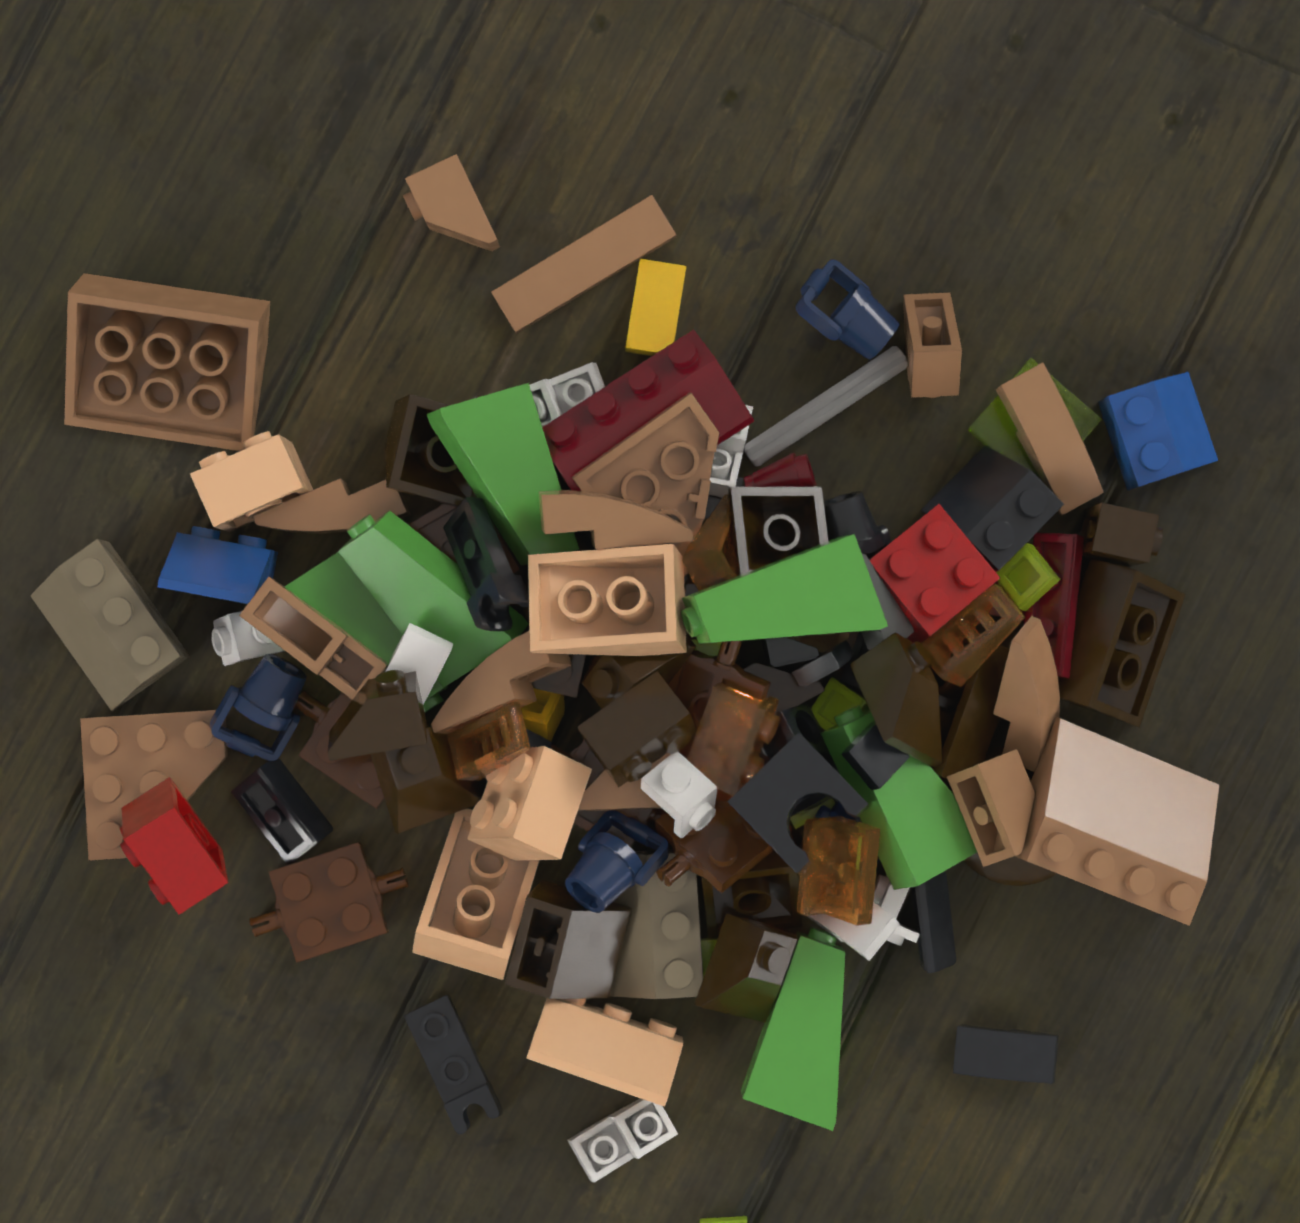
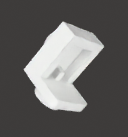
M242 611L227 614L213 621L212 644L216 654L221 656L224 666L262 657L265 654L285 651L241 618L239 615Z
M679 752L670 754L641 779L640 789L675 819L674 833L680 838H683L692 829L695 831L703 829L716 813L717 786Z
M879 875L872 887L869 899L896 919L909 888L894 890L888 876ZM899 924L887 941L901 946L905 938L916 943L920 934L910 927Z

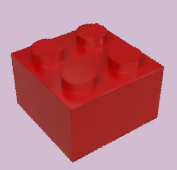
M940 504L935 506L870 559L877 574L912 625L914 632L907 639L913 643L915 641L921 643L1000 579L999 575Z
M171 777L121 808L122 826L119 827V830L124 840L120 843L122 851L135 868L142 865L152 879L148 881V885L162 905L170 902L178 915H180L228 883L222 848Z

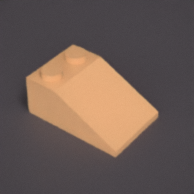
M674 544L528 555L530 651L532 653L618 656L687 653L686 629L681 617V610L685 609L682 600L685 597L684 561Z
M466 808L456 812L415 932L412 953L503 980L518 934L526 897L531 891L540 860L514 861L468 840L467 838L472 827L470 817L473 810Z

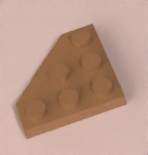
M689 392L573 475L572 478L582 492L600 493L630 500L659 511L690 528L693 531L694 541L665 543L674 544L682 555L685 576L695 569L697 565L698 546L703 519H705L711 484L710 476L719 432L695 397Z
M216 710L80 718L89 860L127 858L120 846V843L124 841L119 827L122 826V807L171 777L186 800L189 801L212 772L228 757V747L226 742L213 736L210 728V721ZM225 718L224 722H223L222 725H221V726H223V727H225V728H226V718Z

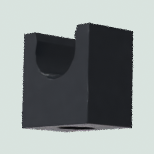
M799 732L727 801L798 875L811 864L808 854L795 844L790 834L789 823L791 814L799 803L809 797H829L841 804L846 813L856 819L869 807L868 803Z

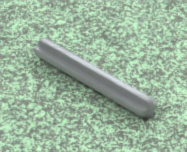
M897 346L891 347L748 442L744 446L745 454L754 466L762 465L905 370L908 366L907 358Z

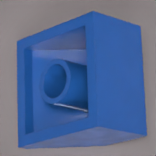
M1189 372L1155 380L1107 396L1098 402L1127 491L1218 461Z
M192 526L191 535L177 532L159 576L157 587L248 604L267 578L271 577L273 579L278 552L266 549L267 540L239 535L238 543L219 540L221 531Z

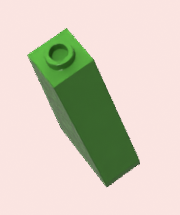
M529 383L443 407L427 414L431 427L476 497L482 498L489 517L521 566L528 565V555L572 552L579 549L574 532L544 534L542 531L539 491L561 490Z
M388 511L376 520L369 514L347 530L351 539L338 552L400 633L403 635L409 623L453 643L452 650L437 678L442 688L476 668L492 653L512 639L520 636L529 625L521 614L509 606L510 616L513 621L510 630L497 632L477 628L466 604L471 596L458 564L393 512Z
M855 534L838 537L682 598L685 609L681 610L683 624L692 638L696 636L699 644L871 631L888 627Z
M339 552L284 586L387 663L390 662L403 635ZM436 680L423 705L425 713L444 701L439 693L449 688L448 685L442 688Z
M860 705L833 717L837 725L822 732L821 735L839 774L869 805L860 815V818L894 890L919 886L977 853L955 796L929 765L910 756L880 789L871 791L841 755L871 722L875 721L871 711L863 712Z
M811 927L809 934L797 931V942L767 1021L764 1023L741 1088L742 1099L833 1131L837 1117L845 950L842 946L835 944L837 940L835 936L826 931Z

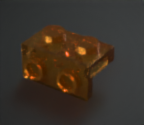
M720 682L712 688L687 760L714 783L717 789L734 796L764 765V759L760 758L759 754L763 743H769L778 728L780 716L775 715L779 699L769 696L766 700L760 701Z
M842 816L807 819L805 821L802 850L808 854L811 864L800 873L797 912L804 916L826 914L857 926L872 924L880 828Z

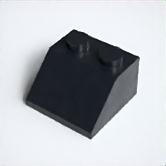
M985 445L920 512L925 515L940 504L994 571L997 572L1040 530L1064 503L1030 469Z

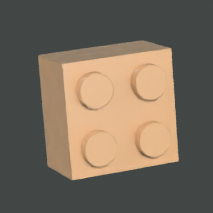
M270 431L255 435L243 442L244 450L229 456L226 451L210 455L199 461L201 469L190 473L213 527L231 532L253 522L254 515L313 490L293 443L280 434L271 436Z
M546 746L498 751L497 756L492 759L486 772L488 782L482 799L475 805L470 817L472 827L467 839L514 861L561 860L592 769Z

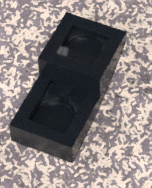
M966 1024L958 1025L953 1073L1002 1080L1053 1084L1055 1083L1059 1035L1019 1029L1001 1030Z

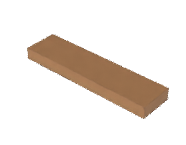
M650 195L493 290L491 293L514 332L518 334L675 239L676 233L653 195Z

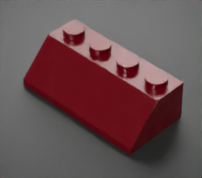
M694 329L542 427L553 464L570 490L581 491L573 480V475L689 392L692 393L718 430L717 445L754 422L752 415L717 359Z

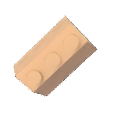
M546 998L526 1059L665 1107L683 1047V1037L675 1034L677 1027L650 1018L649 1024L630 1019L632 1015L630 1010L611 1003H605L602 1009L585 1003L587 998Z

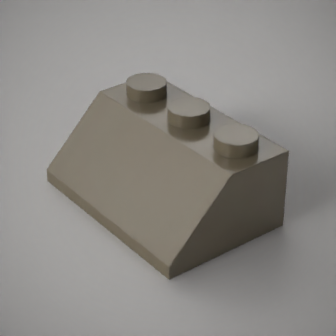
M96 539L58 566L31 595V598L111 711L116 710L190 657L108 541Z
M669 849V856L661 867L676 856L673 849ZM656 850L635 852L644 865ZM688 870L668 887L664 884V881L661 882L655 872L644 886L635 884L613 901L614 903L632 908L610 996L644 999L697 997L702 984L703 973L696 874Z

